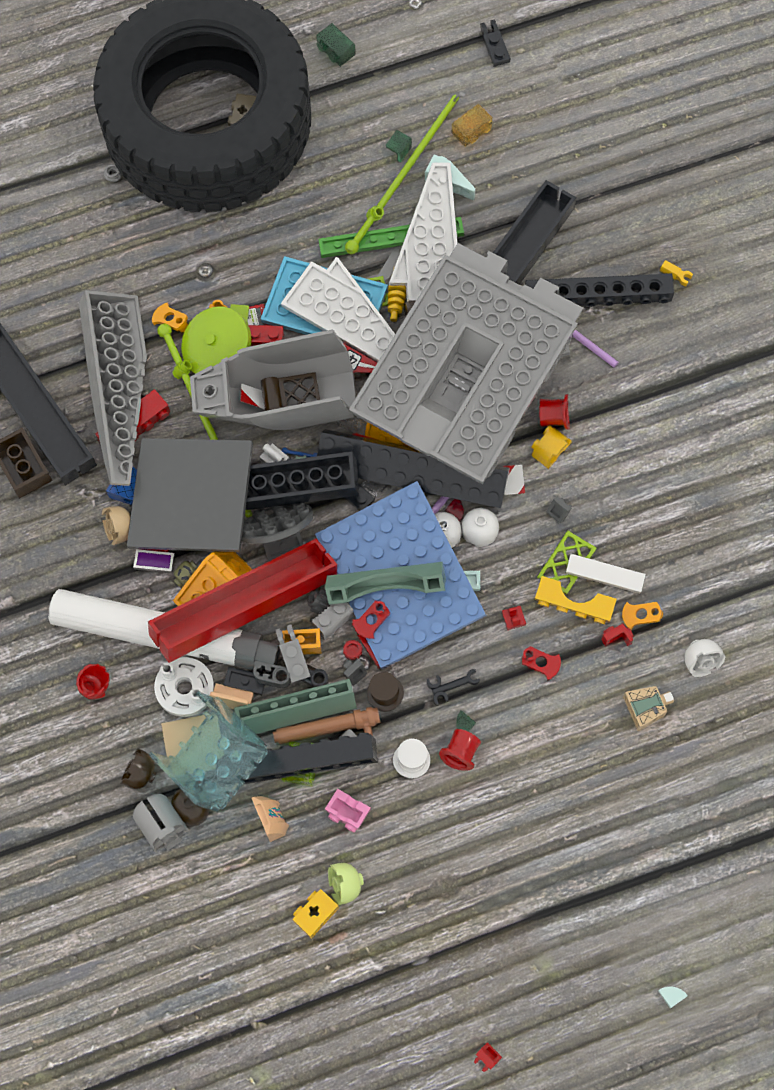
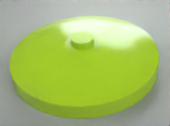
M219 306L208 308L197 314L185 329L181 343L183 359L188 360L192 364L191 371L196 374L209 366L213 367L219 364L226 357L230 358L242 348L251 347V332L246 320L236 311Z

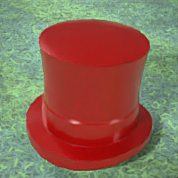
M565 394L564 399L540 398L539 419L541 427L562 425L566 430L570 429L568 394Z
M455 729L447 748L440 750V758L453 769L462 771L472 770L475 766L472 759L481 741L477 736L466 730Z

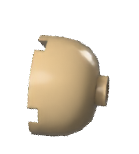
M121 506L104 508L102 515L106 514V520L102 521L108 540H113L112 545L127 541L131 519L129 511Z

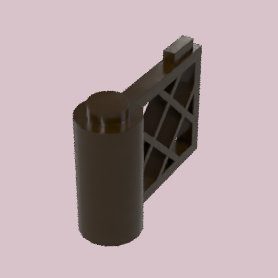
M316 372L282 378L267 377L260 382L265 411L287 407V402L291 397L297 400L298 404L306 403L305 399L309 394L314 396L316 400H320ZM313 378L314 383L310 389L302 385L305 379ZM292 382L296 386L289 392L284 388L283 383ZM299 387L306 391L302 399L294 395Z

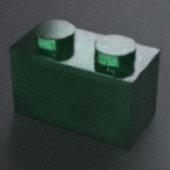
M333 23L316 35L319 50L324 51L333 63L336 62L340 67L356 55L355 44Z

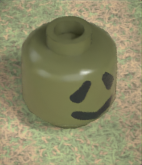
M184 561L174 570V576L176 577L174 582L182 589L199 566L194 561Z

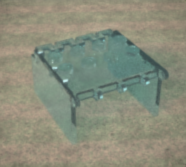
M198 691L196 695L212 710L210 713L205 710L203 714L206 719L198 728L195 726L191 728L194 734L186 744L182 741L179 743L182 749L176 757L172 755L166 757L152 751L149 755L195 805L218 812L220 809L223 810L232 798L229 793L235 795L242 787L244 781L241 778L243 777L247 780L257 768L254 762L258 764L262 762L268 754V748L219 697L213 698Z

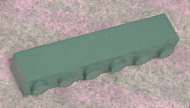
M350 679L235 707L234 710L241 738L357 709Z

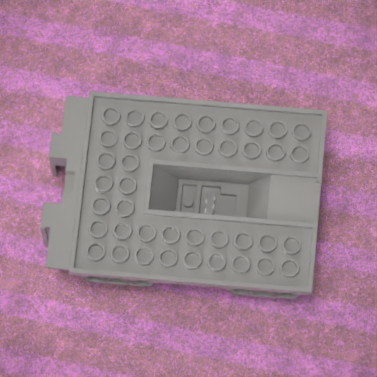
M457 243L451 255H444L350 406L349 412L400 439L403 443L421 453L431 456L483 484L486 478L490 477L512 441L518 424L542 384L549 379L568 347L578 325L576 320L583 307L560 296L559 287L542 278L539 279L534 289L525 284L521 286L509 280V276H507V260L490 251L487 252V257H484Z

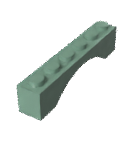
M443 562L329 575L327 576L325 590L330 605L347 603L365 594L386 589H412L424 593L445 591L446 576Z

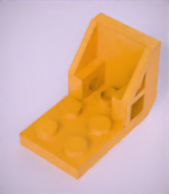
M214 551L202 561L172 601L177 606H180L253 569L236 552Z

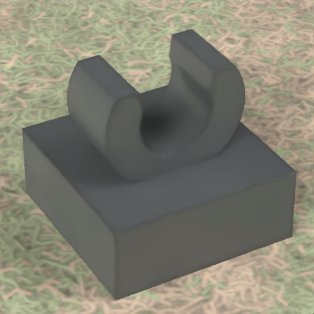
M557 496L553 499L546 512L561 524L571 511L572 505H567L563 498L560 499Z
M358 659L353 664L349 660L343 664V667L346 668L343 673L346 679H350L352 686L357 684L367 674L363 664Z

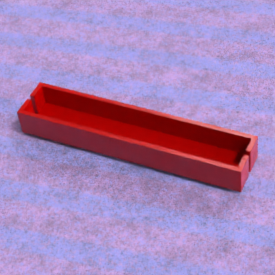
M316 538L148 621L149 636L155 645L160 647V652L170 663L326 584L327 576L337 575L338 564L329 553H326V549Z

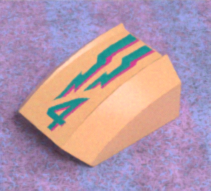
M264 796L252 797L269 841L272 842L285 836L289 824L285 822L279 808L280 803Z

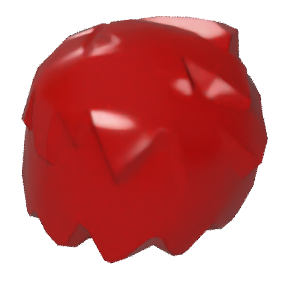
M99 664L85 666L77 675L76 686L79 693L88 699L105 697L110 681L109 672H106V668Z

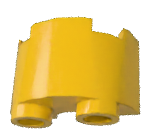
M551 426L545 429L541 440L537 439L531 446L533 449L531 456L548 469L572 443V440Z

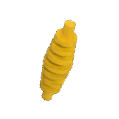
M406 285L388 286V312L391 313L390 321L396 322L398 314H401L407 297Z

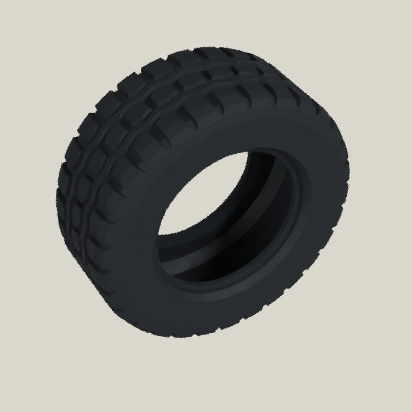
M154 0L146 4V9L139 8L128 16L129 21L124 20L114 30V35H111L104 45L97 62L93 81L94 104L109 155L122 176L141 193L143 192L150 199L158 203L162 201L165 206L175 209L183 207L184 211L200 212L202 209H205L206 212L222 211V207H226L227 210L242 206V202L249 204L261 198L262 193L268 194L279 185V180L283 181L294 168L293 166H296L302 156L309 138L312 120L307 65L301 47L289 28L269 9L264 10L261 4L253 0ZM212 70L230 73L247 82L257 93L252 107L240 120L225 129L212 133L190 134L180 132L164 125L152 115L153 106L161 92L173 81L193 72Z

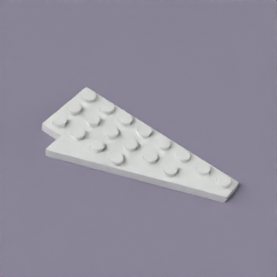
M432 163L389 281V285H406L407 302L418 299L444 255L450 256L457 245L450 163Z
M337 257L327 270L311 261L281 302V307L323 331L333 329L343 343L376 362L380 360L395 336V333Z

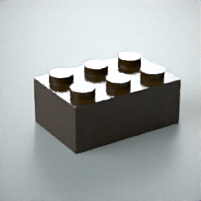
M23 427L0 439V466L19 499L53 481Z

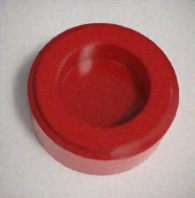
M356 640L347 641L343 646L344 656L352 661L359 659L363 653L362 645Z

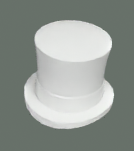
M407 739L395 751L393 765L400 775L406 778H418L427 772L430 766V755L423 742L417 739Z

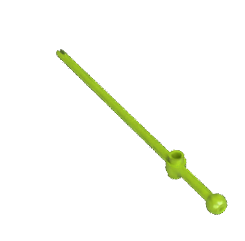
M457 94L452 96L377 206L371 207L366 213L367 220L353 240H349L345 244L347 253L356 254L359 250L358 244L373 222L383 217V208L459 100V96L455 99Z
M166 323L161 324L157 332L160 337L165 339L176 363L172 372L173 376L177 379H183L191 396L189 373L192 369V364L188 360L182 361L171 337L172 329L170 325ZM199 415L210 440H219L209 418ZM245 510V516L247 518L251 517L252 511Z

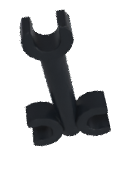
M476 669L469 670L467 676L441 685L439 675L436 676L437 684L433 685L427 679V687L432 690L434 695V704L439 706L437 700L439 697H443L445 702H448L446 691L468 683L477 685L480 679L472 680L470 678L471 675L476 673Z

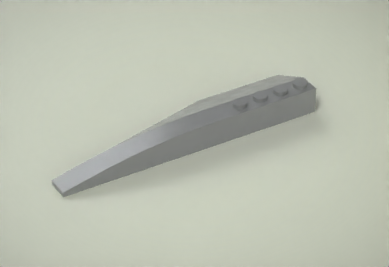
M85 290L79 301L91 396L103 458L110 485L129 486L133 466L132 459L135 451L134 444L137 436L136 429L141 406V392L143 391L142 384L147 360L138 296Z

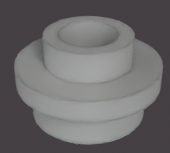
M114 164L108 165L104 170V177L107 181L116 182L122 176Z

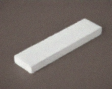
M574 554L570 555L566 574L639 594L642 591L646 575Z

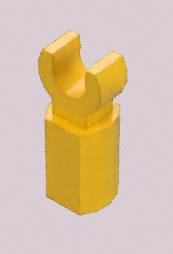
M667 260L664 261L659 271L663 274L672 273L673 279L679 280V283L683 286L688 285V281L684 277L692 279L693 276L690 271H682L680 267Z

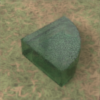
M461 710L457 716L456 727L457 729L469 732L476 725V722Z

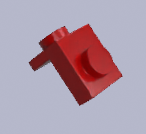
M621 624L615 628L614 626L607 628L603 632L604 634L601 639L603 644L607 646L622 637L626 645L630 646L634 636L629 627L626 628L624 624Z

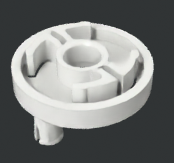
M188 657L178 658L170 663H163L164 666L161 665L154 684L155 695L162 708L178 717H189L203 711L210 703V692L214 691V681L209 669L202 662ZM185 681L190 682L192 690L188 694H180L178 692L179 684Z

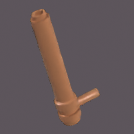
M367 707L363 711L358 709L353 710V713L278 728L273 732L275 743L283 744L354 728L357 730L363 729L364 733H369L373 736L371 727L380 723L378 709Z

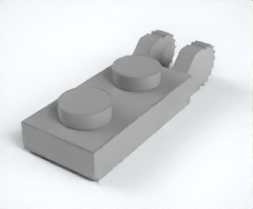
M287 625V631L292 641L286 643L280 628L276 629L275 631L280 643L279 647L287 670L290 672L291 682L310 677L306 660L292 625Z

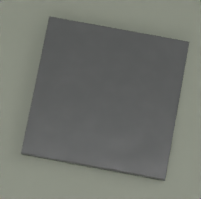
M142 438L127 547L129 549L240 552L253 442L250 440Z

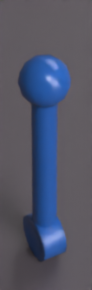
M286 447L281 450L284 454L306 455V457L317 456V453L309 454L292 451Z

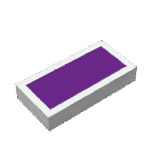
M136 549L133 568L135 570L172 573L175 554Z

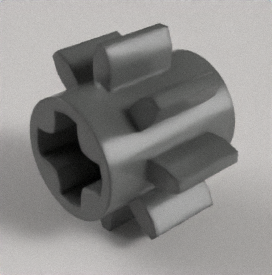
M322 589L320 591L316 590L309 595L307 603L311 607L310 611L318 614L319 612H324V609H327V607H330L326 591Z

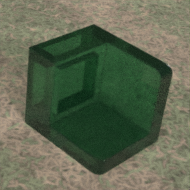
M396 130L387 142L386 148L396 153L397 161L401 162L412 148V138Z

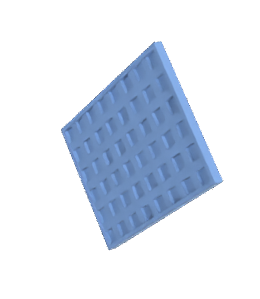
M418 481L315 534L318 541L326 549V553H329L338 564L337 574L443 562L446 576L445 591L424 593L412 589H386L365 594L349 602L356 619H359L375 600L384 602L390 611V615L375 631V639H367L381 669L486 616ZM380 606L378 611H384L383 606ZM371 614L367 617L368 624L373 625L377 622L376 615Z

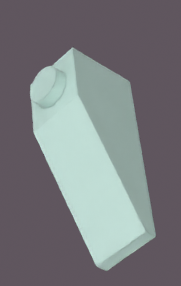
M433 155L425 171V181L432 163H450L453 192L474 200V186L451 161L443 156Z

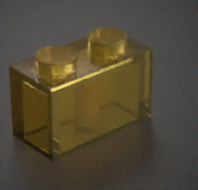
M478 103L452 123L451 133L466 147L470 143H474L480 135L490 131L493 117Z

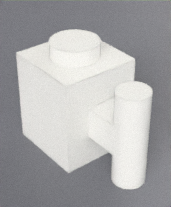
M268 443L264 445V452L260 456L261 464L289 460V457L274 444L269 445Z

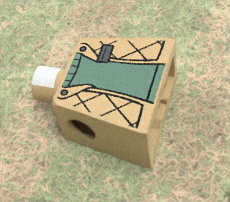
M656 686L627 691L623 696L637 731L664 717L667 713L665 706L674 703V698L670 691L660 695Z

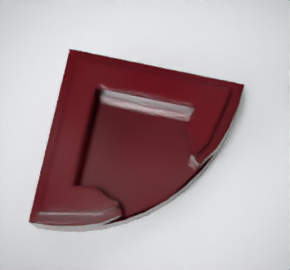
M454 499L445 509V512L454 515L459 522L462 521L464 508L461 500Z

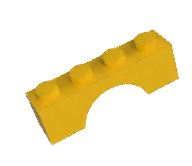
M544 576L541 577L535 600L541 606L549 607V605H553L560 612L567 613L568 610L576 612L575 616L586 619L589 616L594 618V622L605 625V622H610L617 600L616 598L598 593L588 602L576 603L564 595L560 581Z

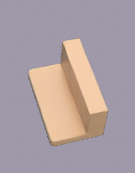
M216 683L214 691L210 692L209 696L211 704L234 709L235 707L251 704L254 693Z

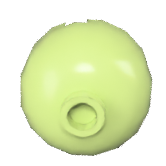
M348 863L330 865L331 867L328 868L329 886H333L336 893L332 894L335 903L342 905L354 901L361 891V885L364 884L362 874L358 873L356 868Z

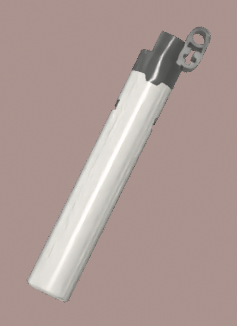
M58 589L52 597L48 619L52 625L160 649L149 636L148 621L165 612ZM235 629L186 654L253 670L256 681L264 685L287 688L291 683L290 672H288L287 668L277 665L280 655L279 644L263 641L262 634ZM263 670H265L266 674H263V677H260L259 673H262ZM285 674L287 678L285 681H278V675Z

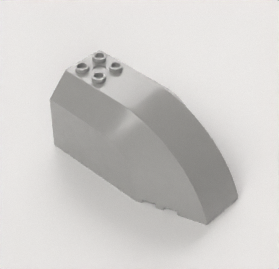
M333 329L242 348L230 358L226 357L219 364L213 367L209 366L190 377L193 413L208 418L271 430H292L353 418L355 416L349 412V408L356 398L353 368L347 348ZM316 372L320 400H316L314 396L309 394L305 399L306 403L298 404L299 402L291 397L287 402V407L268 411L240 401L241 384L262 390L260 382L264 378H282ZM313 378L305 379L302 385L310 389L314 383ZM292 382L283 383L284 388L289 392L296 386ZM299 387L294 395L302 399L306 391Z

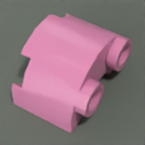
M337 789L325 810L329 813V819L335 823L341 821L346 824L344 826L346 829L355 833L370 812L371 807Z

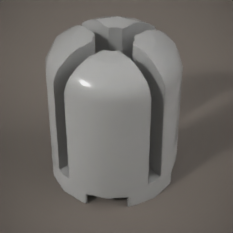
M154 794L146 797L165 828H160L143 801L133 811L134 821L154 852L158 853L157 850L162 848L169 850L182 841L181 836L185 830L189 832L188 827L165 795Z

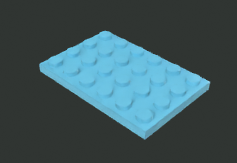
M284 256L260 319L262 323L283 326V329L305 335L323 331L281 307V302L310 263ZM351 275L378 312H380L388 285Z

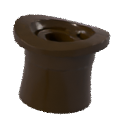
M389 672L377 673L371 678L367 689L369 703L373 708H377L381 712H389L396 709L404 697V689L401 682Z

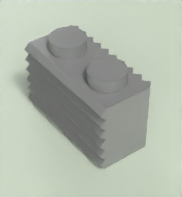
M348 603L330 604V607L324 609V612H321L318 617L313 619V628H320L321 637L326 640L354 616L353 608Z

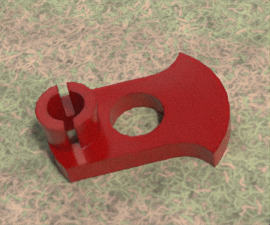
M375 600L359 619H352L356 632L364 638L375 639V631L390 615V611L384 602ZM383 606L384 611H378V608ZM371 614L377 616V622L373 625L367 623V617Z
M530 646L523 651L522 665L544 674L548 681L559 672L561 658L559 654L552 656ZM526 654H531L532 657L527 659ZM539 657L545 658L547 661L546 666H537L536 659Z

